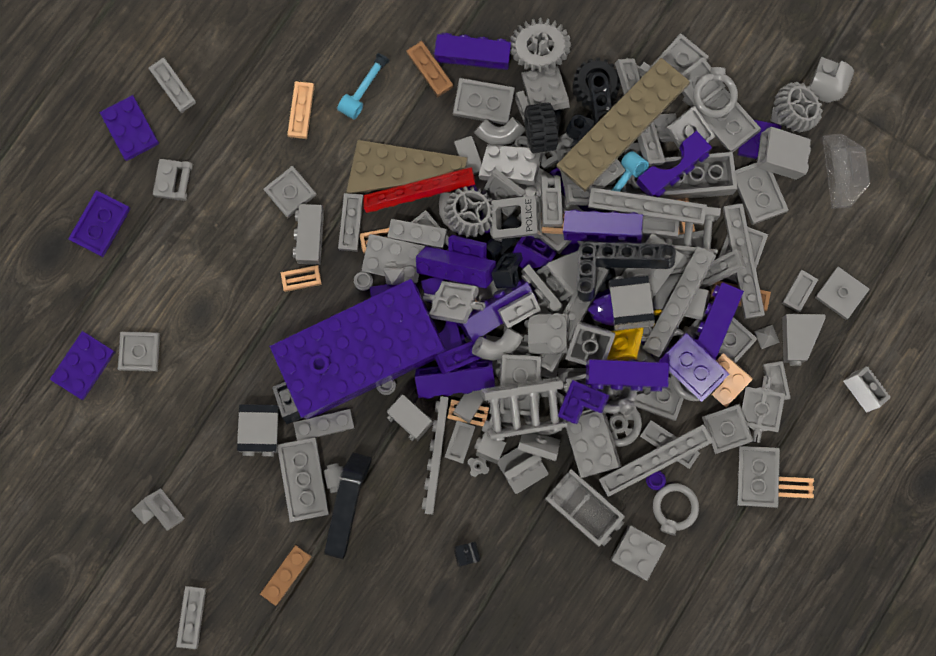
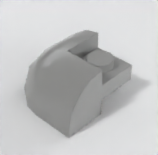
M821 57L814 76L810 81V90L812 92L815 91V96L820 97L818 100L830 103L844 97L848 91L854 75V69L843 61L837 63Z

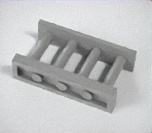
M706 207L702 249L716 255L718 250L710 249L712 222L720 217L721 208ZM685 222L684 246L672 245L673 239L665 238V242L672 245L681 254L693 255L697 248L691 247L693 223Z
M555 377L481 389L482 398L485 401L488 400L491 406L493 430L486 431L487 436L493 439V441L504 440V437L545 430L556 432L561 431L563 427H568L567 422L558 417L556 392L557 389L563 388L562 380ZM546 391L548 393L551 421L540 422L537 395L538 392ZM526 394L529 396L532 424L520 425L517 398H519V395ZM507 397L510 400L513 427L501 429L498 401H500V398Z

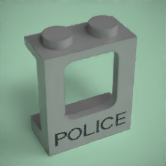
M536 195L491 201V205H494L491 210L495 212L492 214L494 221H492L490 226V234L493 239L502 242V239L542 237L541 200ZM520 206L522 225L519 228L502 229L501 208Z

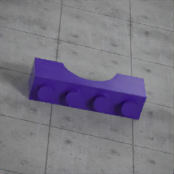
M696 130L679 147L681 152V162L679 165L667 170L652 166L638 177L636 184L647 196L659 198L666 192L665 188L667 186H674L680 181V176L683 173L689 174L695 168L694 165L698 161L704 162L710 156L708 153L712 147Z
M434 277L421 281L424 293L435 295L442 281L449 282V280ZM446 321L444 329L439 333L447 351L466 344L464 334H459L458 327L461 326L457 322Z

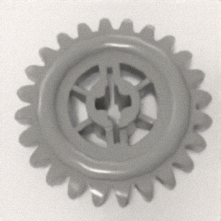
M541 18L538 24L532 19L531 26L525 21V29L519 25V32L514 30V36H511V54L514 55V60L518 61V65H524L525 69L531 67V71H535V69H538L539 72H542V69L549 71V67L555 69L556 64L561 65L562 60H566L567 54L570 53L571 42L570 36L567 35V30L564 29L562 32L561 24L556 28V21L549 25L548 18L545 24H543ZM553 45H554V48H553L552 51L550 52L549 46H553Z

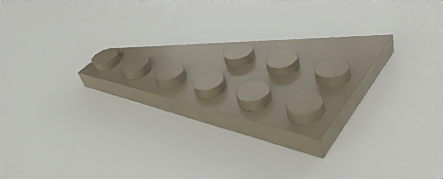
M358 140L346 193L354 194L379 189L386 190L466 169L468 159L466 157Z

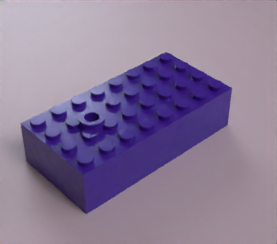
M412 279L270 346L301 418L306 419L316 417L436 360L435 356L447 351L429 315L418 287Z

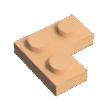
M722 353L716 361L730 374L711 395L727 407L753 378L725 353Z

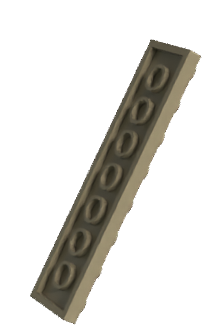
M660 58L557 164V168L585 192L685 90L690 81L664 59Z

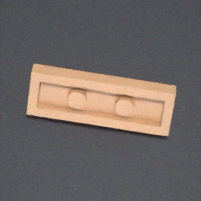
M295 81L288 137L307 139L314 83Z

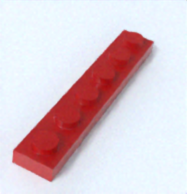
M470 167L364 195L365 212L378 211L386 207H393L398 204L450 192L465 186L475 185L473 169Z

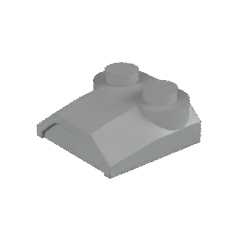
M555 313L529 316V353L567 354L569 348V315Z

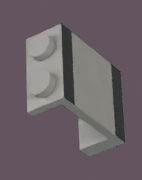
M637 274L633 275L632 278L619 276L609 280L614 331L654 326L655 319L649 277Z
M239 404L237 451L243 453L242 456H254V453H262V456L274 457V453H278V415H281L278 405Z

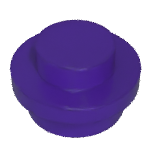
M660 471L646 477L647 486L653 490L663 488L666 483V478Z

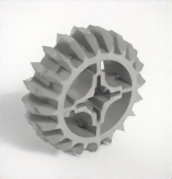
M791 82L778 91L775 96L776 100L773 103L776 106L774 111L778 112L777 117L782 119L781 123L786 124V129L791 128L792 131H798L799 133L809 131L815 127L822 118L821 113L823 112L820 108L822 104L818 102L820 97H816L815 91L812 92L810 86L805 87L804 83Z
M465 186L462 191L458 188L455 193L450 194L444 207L446 212L444 216L445 219H449L447 225H453L452 231L458 229V234L461 235L464 232L467 238L470 233L473 237H476L478 233L482 235L490 229L492 221H494L492 214L495 212L491 210L494 206L490 205L492 199H486L487 193L482 195L481 189L476 192L474 187L468 190ZM459 203L461 211L457 214L456 204ZM481 210L484 216V219L482 221L479 219V212Z

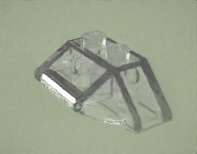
M843 134L823 135L832 208L851 207L870 185L865 147Z

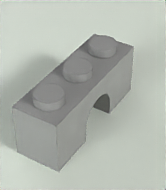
M500 414L501 426L513 427L511 414ZM491 417L490 421H485L482 431L485 432L483 438H478L474 448L477 449V456L498 464L506 442L493 441V439L487 436L486 431L493 430Z

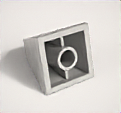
M579 250L549 262L536 271V274L560 302L571 296L577 289Z
M577 322L565 359L586 365L588 360H607L615 333L597 325Z

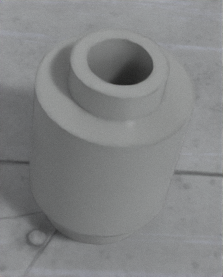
M338 463L328 465L327 470H324L327 489H330V493L338 491L343 466L339 467Z

